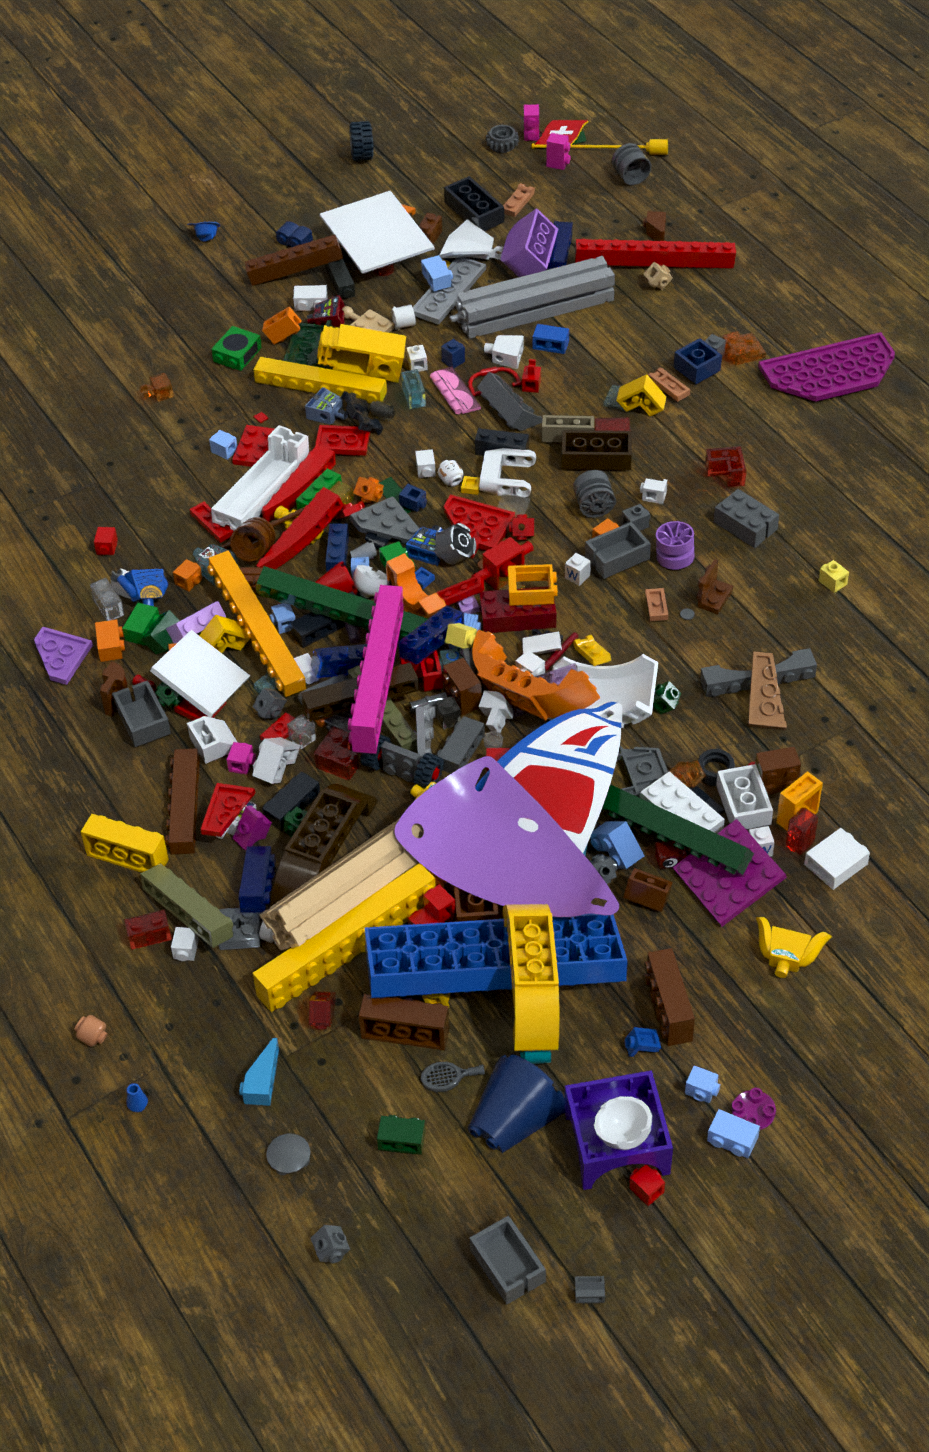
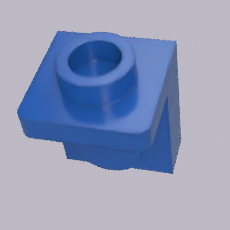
M634 1027L625 1038V1047L627 1048L628 1055L634 1057L638 1051L658 1052L661 1049L657 1030Z

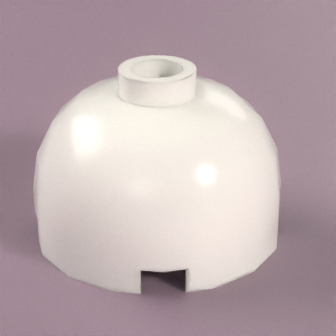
M358 565L353 574L354 586L360 592V595L365 598L375 596V592H379L380 585L389 584L385 573L380 570L377 572L372 571V567Z

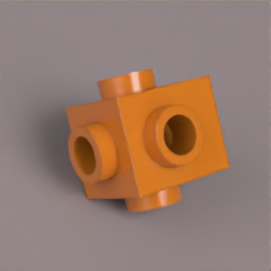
M359 477L353 493L361 496V500L365 502H378L383 495L384 485L379 484V480L373 477H369V479Z

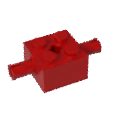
M511 537L500 542L482 554L483 569L471 575V578L481 574L489 585L495 590H500L508 585V566L525 565V555L534 551L532 543L526 541L524 544L519 545Z

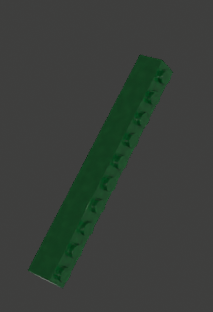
M265 566L256 583V594L262 597H269L280 603L294 605L296 608L306 609L315 614H322L333 620H340L369 631V620L373 619L372 606H376L372 600ZM403 611L399 640L415 644L420 648L431 647L438 631L439 622Z
M611 784L609 786L601 812L603 810L608 811L607 815L616 820L620 817L633 828L637 825L641 827L640 830L648 835L654 833L657 835V839L665 843L669 840L674 843V847L682 851L686 848L690 850L691 855L699 859L703 856L707 858L708 863L716 867L720 864L730 874L735 875L736 872L741 875L744 874L754 855L749 848Z

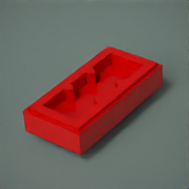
M285 713L260 735L261 740L279 737L286 739L301 726L300 721Z

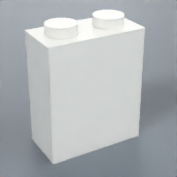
M840 828L806 852L804 865L834 890L868 865L870 852L864 845L859 844L850 833Z

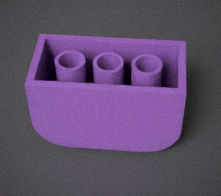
M536 208L519 220L508 233L501 261L518 277L545 271L549 264L558 228Z

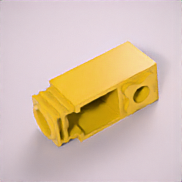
M340 324V328L324 325V329L320 334L317 352L318 364L329 365L333 367V370L376 377L398 383L404 359L406 336Z

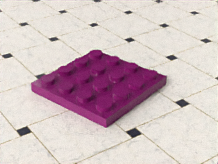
M737 819L717 834L749 848L754 853L743 875L737 872L735 875L730 874L724 870V866L719 864L716 867L708 863L707 858L702 856L699 859L691 854L673 867L674 871L721 927L787 878L781 868Z

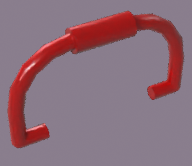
M495 366L482 369L480 372L473 374L468 381V386L473 396L481 395V391H474L472 386L473 380L478 376H486L488 372L494 374L498 373V371L509 372L515 377L517 382L512 383V387L520 386L522 382L514 370Z

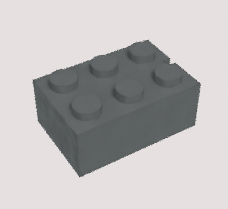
M739 489L715 507L714 523L753 548L762 543L765 537L768 538L778 530L779 514Z
M629 522L585 541V557L590 560L593 567L595 566L598 573L605 579L650 559L651 544L632 522Z
M148 680L132 686L134 702H132L129 688L112 693L115 708L135 747L171 734L168 718Z
M509 1215L470 1237V1251L506 1305L523 1296L524 1289L529 1292L546 1282V1269Z

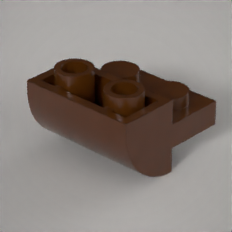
M111 661L109 666L103 670L102 678L104 683L100 687V694L105 714L113 717L117 710L112 693L128 688L122 666Z

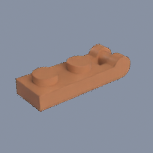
M520 183L517 190L503 205L504 214L515 217L534 195L535 188L531 186L526 187L525 184Z
M660 367L655 370V373L648 374L657 387L677 402L690 395V389Z

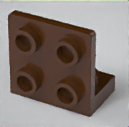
M714 559L712 564L707 566L705 575L701 576L698 581L699 591L696 598L698 599V608L718 615L733 592V585L717 580L718 560Z

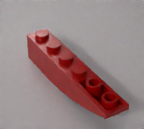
M316 445L309 452L305 460L299 464V467L291 473L288 480L281 485L277 493L273 494L271 500L263 506V518L270 522L275 519L274 513L279 506H283L288 510L294 507L296 499L326 469L331 470L335 466V451Z
M325 487L317 492L313 500L304 507L301 514L293 520L292 524L282 533L278 541L259 560L256 565L257 568L265 566L277 569L309 545L344 506L340 496Z

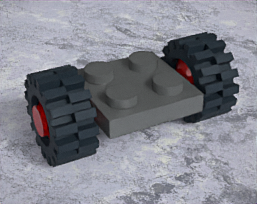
M381 734L376 754L363 753L360 757L362 765L375 770H379L383 766V771L388 774L398 776L408 782H413L424 789L431 782H439V777L442 775L441 771L444 768L442 767L444 765L443 758L427 752L420 759V754L391 744L390 738Z

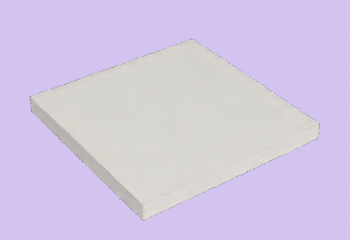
M192 630L150 670V672L208 717H212L250 677L248 673Z

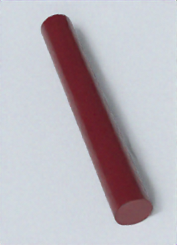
M573 632L561 645L562 650L555 651L546 660L545 672L573 644V641L578 639L577 633Z

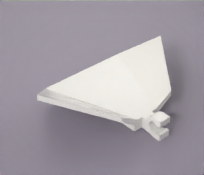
M467 219L448 236L440 253V258L471 257L501 259L502 254H497L496 251L502 252L503 247L497 246L492 249L494 238Z

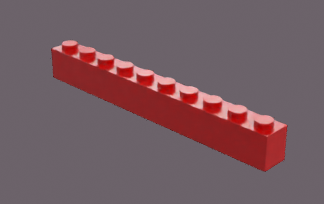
M576 239L575 263L603 256L607 265L651 266L655 262L660 266L665 265L666 267L734 268L736 247L735 243Z

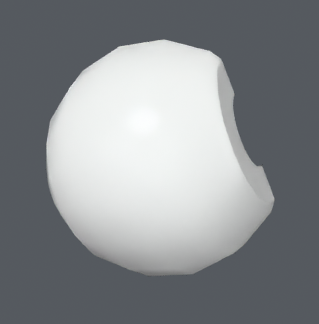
M617 1097L600 1106L601 1109L595 1117L594 1128L599 1138L607 1146L618 1150H629L643 1143L651 1131L652 1114L649 1107L642 1100L634 1097Z

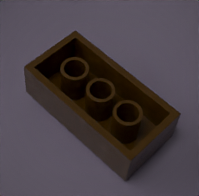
M562 431V469L631 470L632 431Z

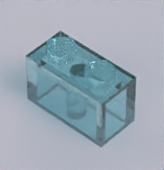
M418 369L401 372L402 389L409 409L426 406L425 389Z

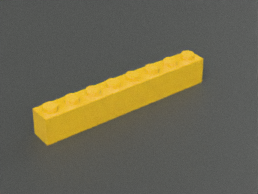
M260 357L253 369L255 382L312 393H317L324 387L340 397L344 391H347L348 393H355L356 398L365 399L367 403L377 405L382 404L387 393L386 379Z

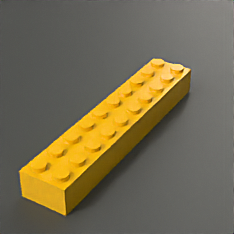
M417 864L315 936L306 940L302 945L288 949L253 972L257 997L270 1012H273L276 1009L282 1008L292 998L301 995L310 986L316 985L325 976L334 973L343 964L349 963L355 956L365 952V927L397 926L406 923L408 917L413 912L419 911L424 907L423 895L429 889L436 887L435 877L422 864Z

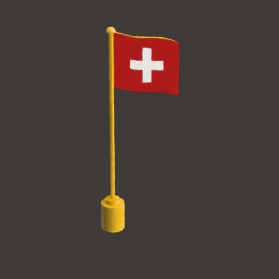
M552 120L546 126L539 140L531 145V148H547V140L551 133L569 136L570 148H619L622 145H572L578 138L582 128L588 123V120ZM650 139L647 145H637L640 149H646L649 155H668V139Z

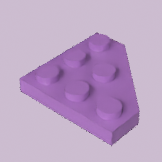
M42 627L34 639L50 680L66 685L93 646L91 640Z

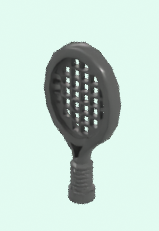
M437 1062L424 1069L421 1074V1082L430 1091L445 1092L456 1087L465 1076L484 1075V1066L482 1064L468 1069H461L454 1063Z

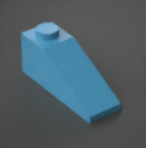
M273 1038L245 1074L244 1082L240 1083V1095L243 1096L244 1104L270 1106L279 1055L277 1038Z

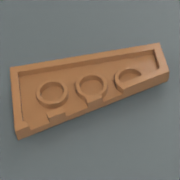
M753 652L748 726L786 730L787 725L784 719L783 705L781 704L773 653Z

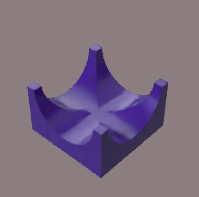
M652 1070L565 1086L566 1120L570 1119L576 1139L583 1190L592 1189L594 1182L604 1173L630 1164H649L660 1169L662 1176L671 1174L673 1146ZM617 1097H634L642 1100L649 1107L652 1114L651 1131L643 1143L629 1150H618L607 1146L599 1138L594 1128L595 1117L601 1109L600 1106Z

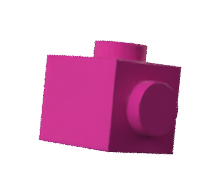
M233 742L227 757L229 772L248 774L250 766L254 765L256 759L252 745Z

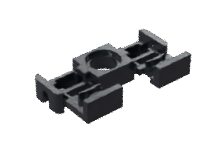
M344 391L340 399L346 400L348 404L346 409L352 419L359 421L360 426L358 429L369 432L375 429L376 433L380 435L384 428L378 419H370L368 417L371 407L367 401L356 398L355 393Z

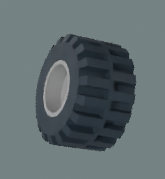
M351 122L349 125V135L353 160H372L374 147L370 122Z

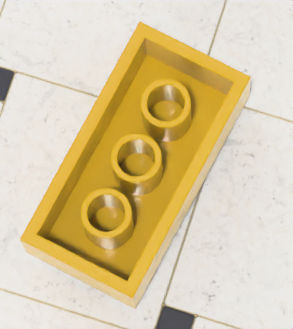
M91 814L81 830L87 856L141 873L160 863L165 866L169 860L164 836L158 832H150L138 826H130L122 821H114L105 816Z

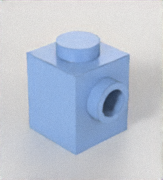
M219 430L209 439L211 452L227 460L237 449L236 437Z
M282 603L271 606L272 614L269 615L273 625H276L279 634L291 631L290 622L295 620V615L290 604Z
M693 1066L686 1082L685 1094L692 1096L697 1101L710 1103L712 1097H716L721 1084H718V1074Z

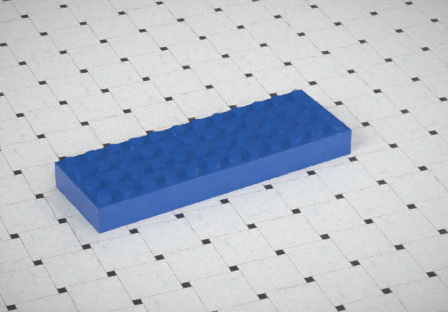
M584 914L574 917L552 916L559 985L573 986L577 984L626 981L627 957L614 914ZM504 919L365 927V952L371 998L512 989L507 927H504Z

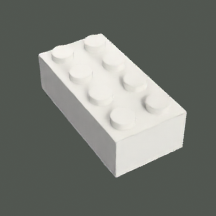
M671 772L666 773L640 792L641 799L712 832L719 833L724 829V818Z

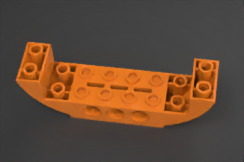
M477 631L472 648L473 661L479 671L477 675L489 691L501 693L510 705L543 720H547V718H556L574 710L585 709L600 699L596 686L589 681V676L585 672L571 669L559 685L554 682L552 684L548 683L544 678H537L528 671L523 672L515 665H507L504 662L507 658L503 652L504 648L495 641L496 637L489 631Z

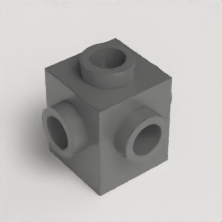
M263 688L252 707L258 711L257 714L261 718L276 719L287 700L276 690Z
M603 854L592 857L590 863L598 871L606 884L610 883L611 879L617 877L615 873L617 866L613 859Z
M324 1225L311 1237L320 1262L337 1263L350 1250L341 1226Z

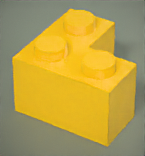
M647 374L619 387L617 402L626 412L641 406L649 416L663 411L666 401L664 393Z
M218 615L211 619L199 635L221 653L227 647L241 651L249 641L245 634L244 626H240L238 621Z

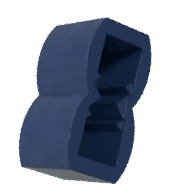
M289 221L276 231L277 241L286 246L295 247L313 240L312 231L309 228L298 226Z

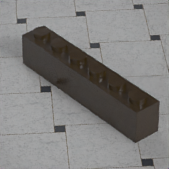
M411 663L393 667L387 700L419 691L418 677ZM358 677L301 693L302 706L309 721L350 711L352 704L356 703L354 701L355 689L359 688L357 686Z

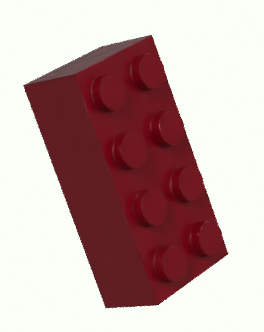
M548 586L517 589V591L548 589ZM509 589L480 592V611L484 632L498 633L556 628L557 626L555 599L554 604L510 606Z

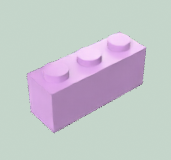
M216 601L169 626L166 630L173 643H178L191 630L196 634L204 630L215 615L225 618L226 615L219 602Z

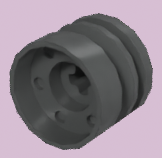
M628 143L622 145L615 151L612 157L614 169L628 185L640 184L651 172L652 165L650 160L636 144Z
M591 470L582 473L574 481L573 490L583 515L592 518L601 517L608 514L614 508L616 498L606 473L599 470Z

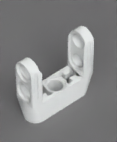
M506 448L485 451L480 476V491L496 496L528 497L531 493V485L524 480L501 479L500 475L502 466L530 467L534 465L537 457L535 452ZM507 456H514L515 459L511 460ZM525 457H530V458H532L533 460L527 461V460H525L524 458H525ZM502 486H508L510 489H503ZM520 487H525V488H527L528 490L522 491V490H520L519 488H520Z

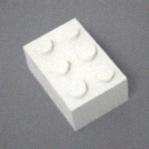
M756 764L718 771L716 786L729 823L737 819L745 829L771 825L773 808Z

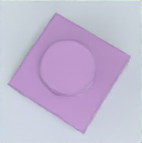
M474 595L456 602L460 613L473 614L480 612V607Z

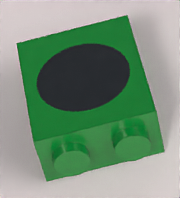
M232 326L211 349L213 362L242 371L262 348L261 338L258 334Z

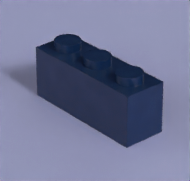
M330 524L326 553L327 572L341 561L346 566L349 544L348 524Z

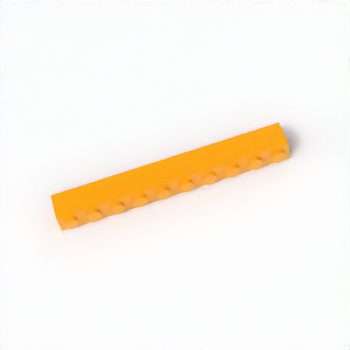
M229 550L209 557L207 569L210 576L215 577L216 586L218 589H222V595L225 601H229L232 613L237 614L239 625L244 626L245 634L248 639L251 638L254 650L260 653L261 662L263 665H267L270 677L276 680L277 689L282 691L285 697L305 690V676Z

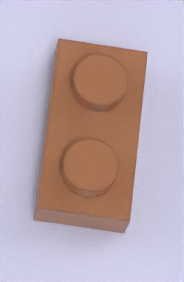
M664 588L645 589L650 621L668 620Z

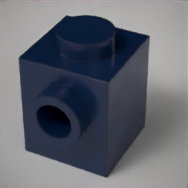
M452 339L441 346L442 362L446 365L456 368L465 362V346L462 343Z

